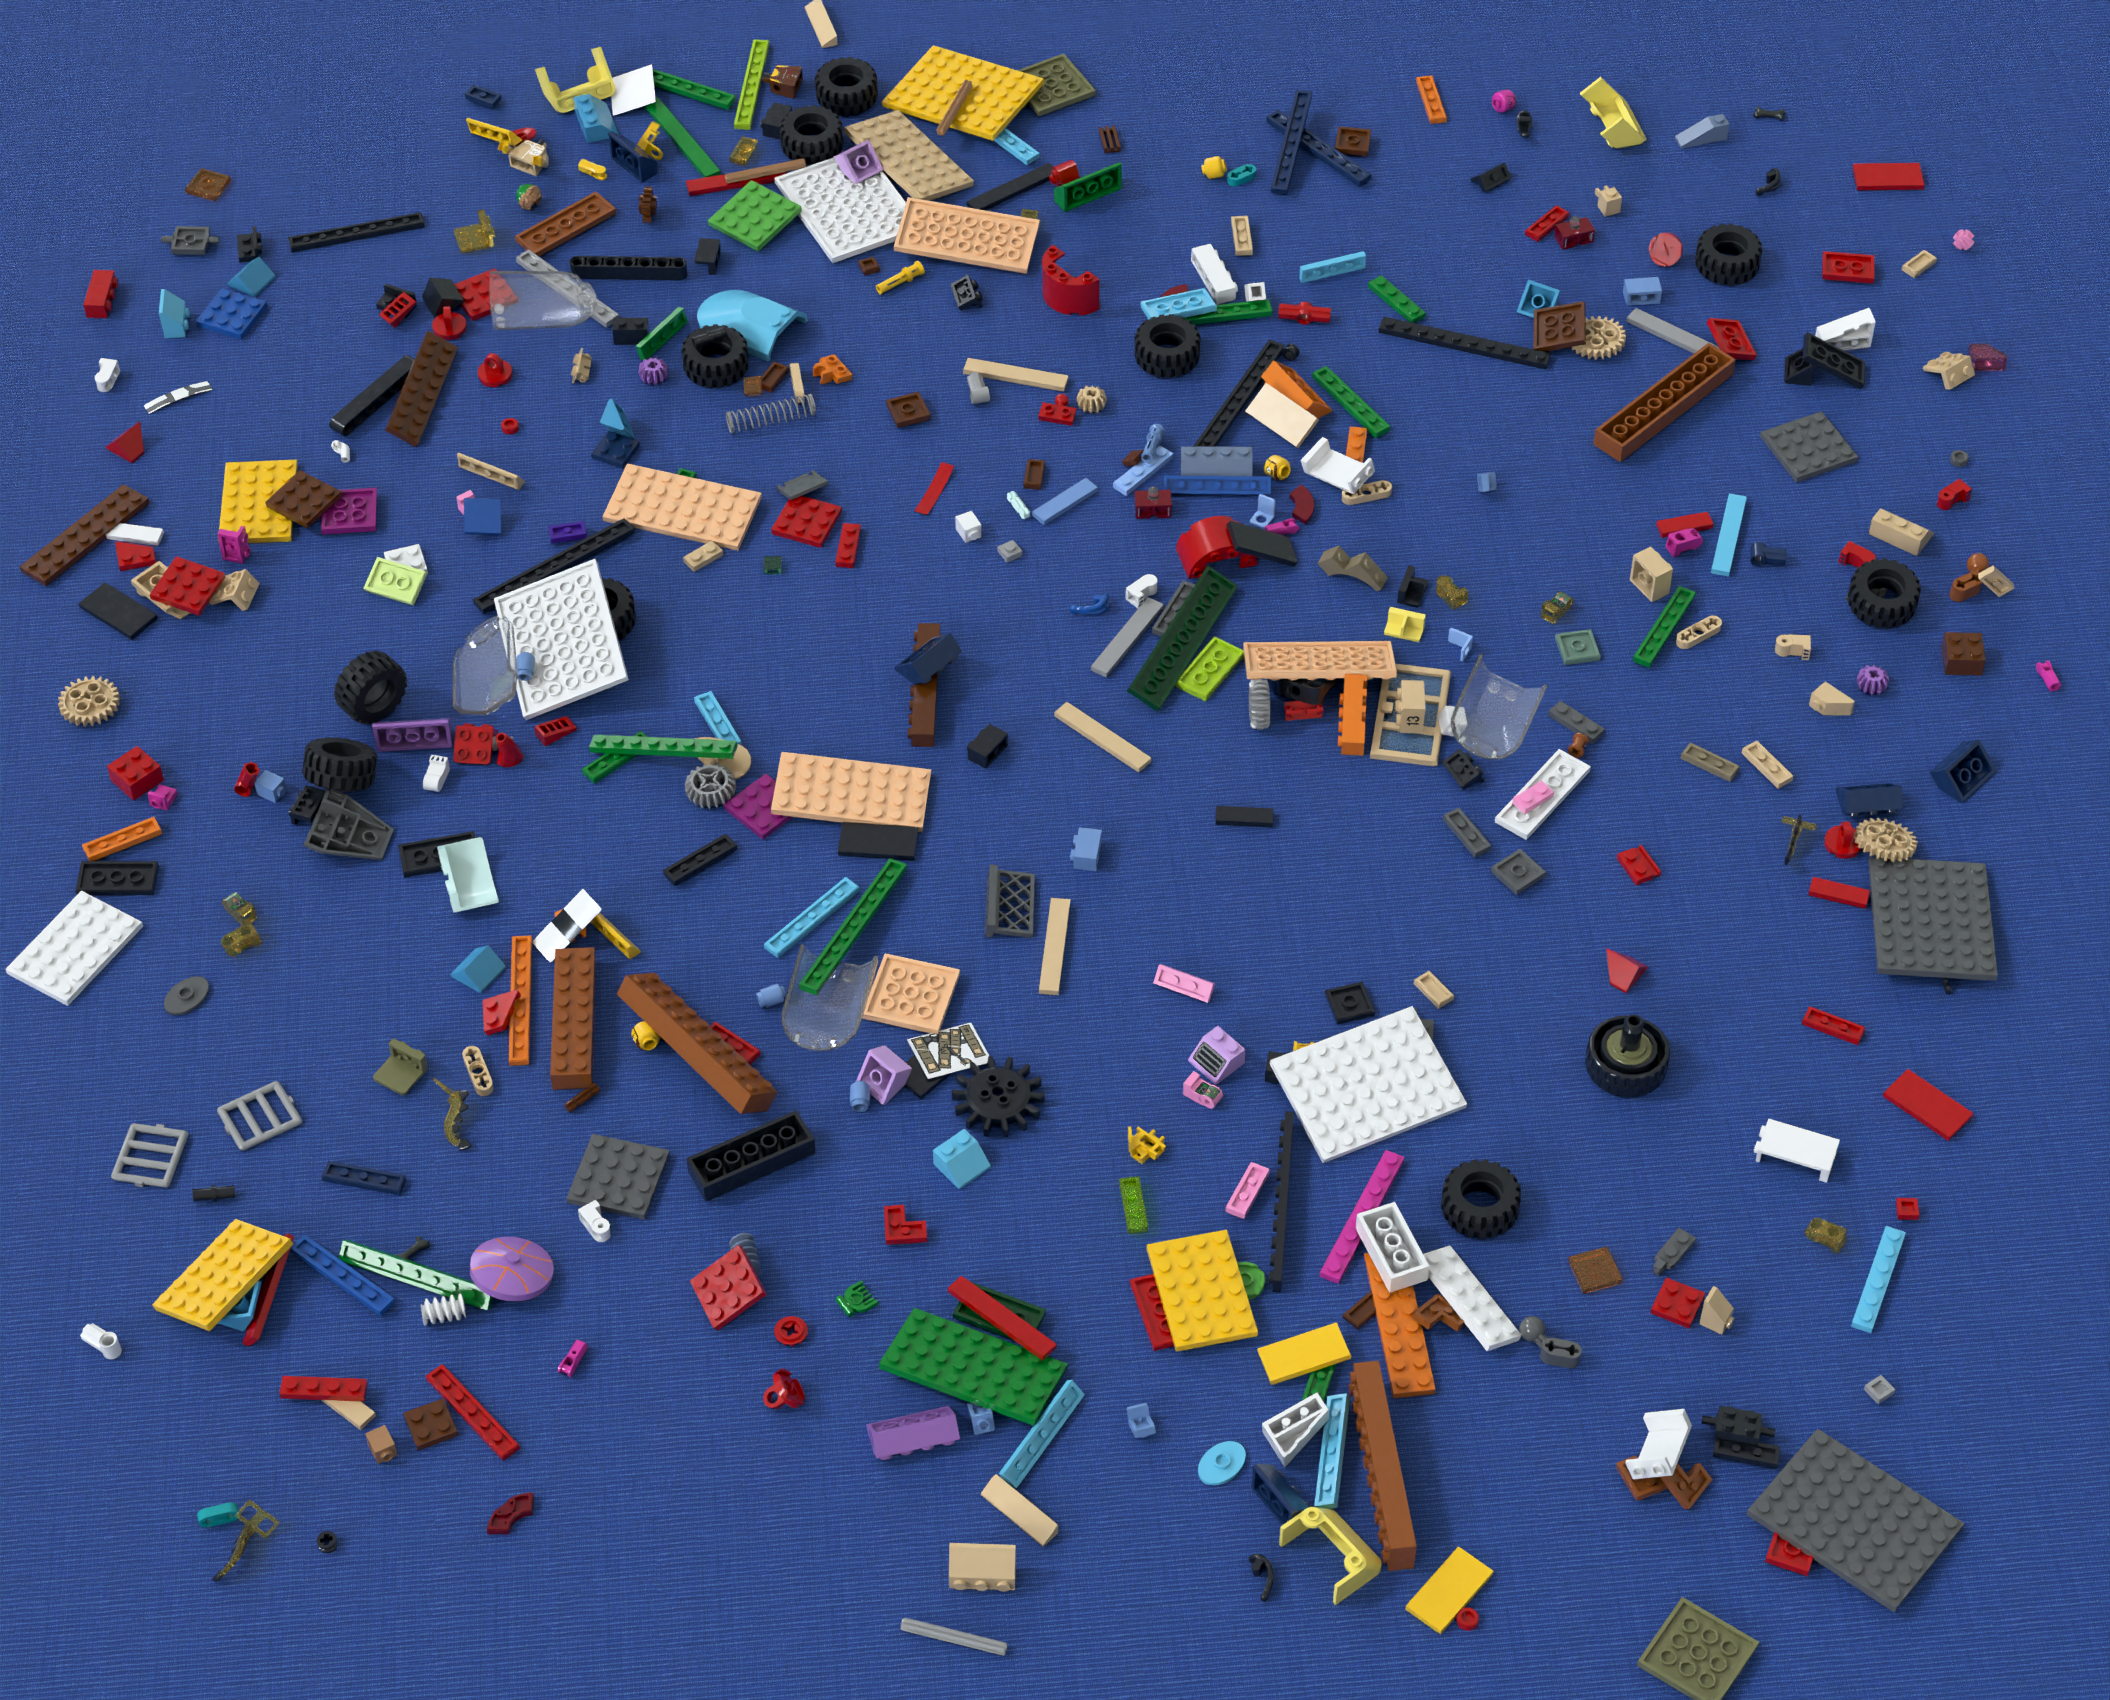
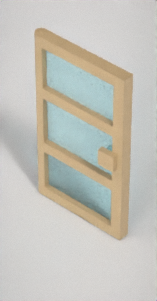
M1395 664L1397 670L1396 678L1382 679L1370 758L1437 766L1442 738L1438 715L1447 704L1451 671ZM1401 680L1424 681L1426 710L1422 734L1400 733L1399 725H1396V714L1399 713L1395 711V701L1399 700L1397 699V688L1401 687Z

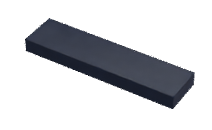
M328 1161L322 1174V1181L400 1196L406 1182V1175Z

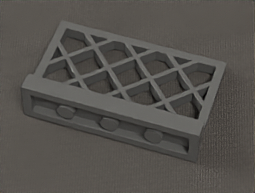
M990 864L987 874L985 937H993V933L1032 938L1035 874L999 870L998 865ZM1000 876L1008 877L1011 881L1005 884L1000 879ZM1019 880H1030V883L1024 886ZM1013 884L1020 888L1016 893L1009 888ZM1004 890L1010 895L1006 899L1000 895ZM1025 893L1029 899L1023 901L1019 895ZM1015 899L1020 905L1014 908L1009 902ZM1005 905L1010 911L1004 914L999 908ZM1024 908L1029 914L1023 917L1018 911ZM1014 914L1019 920L1013 923L1008 917ZM1004 920L1009 927H998V924ZM1024 923L1028 927V931L1021 930L1017 926Z

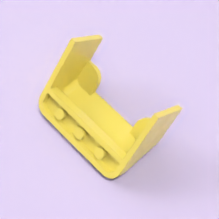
M601 47L591 49L596 65L590 67L587 71L589 82L560 92L558 85L549 81L545 67L535 69L543 94L557 112L565 113L574 110L573 97L590 94L602 100L615 93V85Z
M1599 77L1580 92L1581 96L1590 103L1591 112L1602 119L1606 129L1600 134L1606 139L1611 148L1615 147L1617 149L1640 145L1647 140L1627 101L1602 77Z
M1309 1507L1280 1527L1279 1545L1283 1547L1307 1529L1317 1527L1346 1556L1344 1566L1350 1573L1334 1585L1333 1603L1337 1605L1376 1577L1381 1571L1382 1563L1371 1548L1334 1510Z

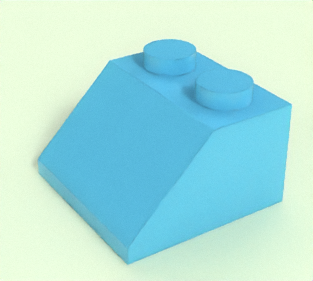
M161 289L159 316L164 338L185 337L186 330H189L187 318H190V310L186 308L184 300L165 289Z
M965 1129L933 1150V1164L959 1190L991 1168L979 1143Z

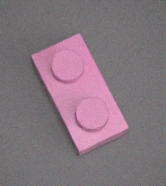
M1541 780L1515 796L1512 803L1521 812L1527 814L1554 797V791Z

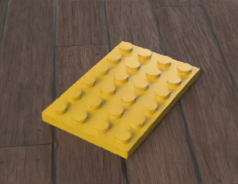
M297 460L226 463L219 530L225 529L238 532L241 526H245L246 534H248V543L292 541L293 521L267 508L265 502L297 473Z
M235 1219L152 1305L156 1311L211 1331L293 1243L290 1238Z
M1227 1230L1147 1244L1146 1250L1176 1352L1258 1336V1330Z

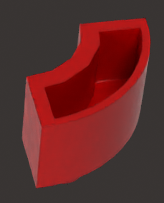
M1073 160L1053 166L1051 168V175H1049L1051 184H1055L1056 187L1080 178L1077 164Z

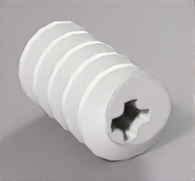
M461 1293L458 1295L457 1300H455L453 1295H450L449 1301L446 1300L445 1296H442L440 1303L434 1297L432 1304H430L427 1298L424 1305L421 1304L424 1326L428 1324V1319H430L432 1324H435L437 1318L441 1323H444L445 1317H447L449 1322H452L454 1315L458 1321L461 1320L462 1314L466 1318L464 1300Z

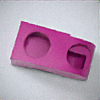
M1685 529L1670 533L1665 547L1673 557H1676L1682 551L1699 548L1703 543V538L1696 529Z

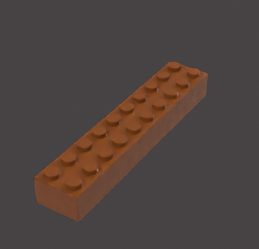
M1707 343L1595 429L1593 445L1617 461H1623L1730 378L1734 373L1736 359L1714 345Z
M650 972L626 975L617 995L740 1114L768 1111L777 1091L769 1081L759 1074L758 1070L752 1068L744 1057L740 1056L730 1044H727L719 1033L715 1032L706 1021L697 1015L695 1010L685 1004L684 1000L677 996L670 986L662 982L657 974Z
M1379 1361L1354 1363L1353 1372L1349 1373L1350 1383L1348 1388L1349 1395L1354 1398V1401H1352L1353 1414H1357L1358 1418L1356 1420V1430L1361 1433L1359 1445L1360 1450L1364 1451L1365 1454L1363 1456L1364 1469H1368L1369 1474L1366 1476L1367 1486L1372 1488L1370 1501L1371 1506H1375L1376 1509L1374 1521L1375 1525H1379L1380 1530L1378 1531V1542L1383 1544V1550H1381L1382 1562L1387 1564L1388 1571L1413 1569L1417 1546Z

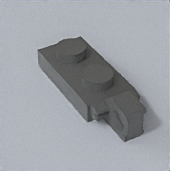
M1678 1228L1654 1258L1656 1263L1653 1265L1652 1273L1660 1276L1666 1268L1673 1270L1695 1244L1696 1237Z

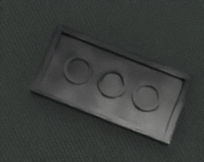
M1808 332L1804 335V361L1859 389L1864 386L1865 361Z
M1234 521L1228 522L1227 527L1235 551L1293 567L1298 563L1289 537Z
M105 582L79 603L81 609L130 640H133L158 619L157 614Z
M842 822L838 856L914 861L918 827Z
M474 831L399 844L404 878L442 871L437 847L475 838Z
M81 861L75 890L76 895L80 891L89 895H154L159 868L158 861Z

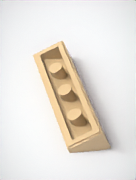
M813 0L805 6V10L821 47L826 48L838 45L837 34L822 1Z
M457 453L460 468L517 490L525 483L521 477Z
M997 1474L991 1478L981 1492L982 1497L1043 1547L1058 1534V1525Z

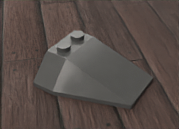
M330 789L325 792L303 847L321 854L382 860L394 829L347 794Z

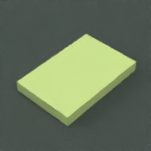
M377 557L363 589L366 592L414 606L426 579L427 572Z

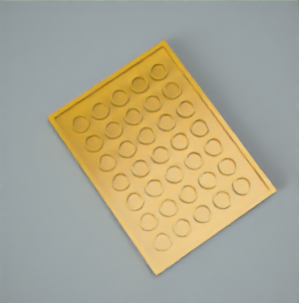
M933 45L883 99L882 107L895 111L899 110L902 113L940 124L964 80H971L972 88L949 127L994 141L1042 87L1044 78Z

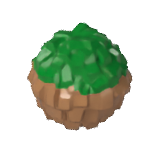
M523 184L517 189L516 200L521 208L526 210H532L531 206L534 203L539 205L543 198L541 190L533 184Z

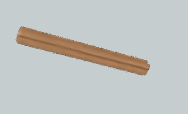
M964 80L936 129L938 135L944 136L972 88L971 80Z
M802 158L725 174V181L729 184L794 171L806 167V162Z

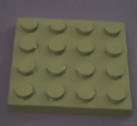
M1064 53L1017 70L1044 78L1042 87L1027 102L1038 116L1096 95V90Z
M1682 1597L1637 1661V1666L1694 1700H1723L1758 1648L1759 1642Z

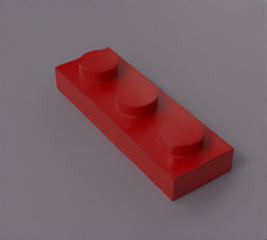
M843 523L835 561L836 567L854 568L861 524Z

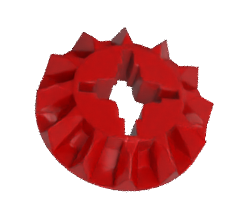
M784 1317L775 1325L774 1335L777 1342L783 1343L784 1346L791 1345L794 1347L795 1344H801L804 1338H807V1325L799 1317ZM794 1328L795 1333L788 1336L787 1331H791Z

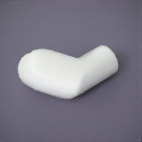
M338 440L333 441L331 447L336 453L341 455V461L344 463L349 462V446Z

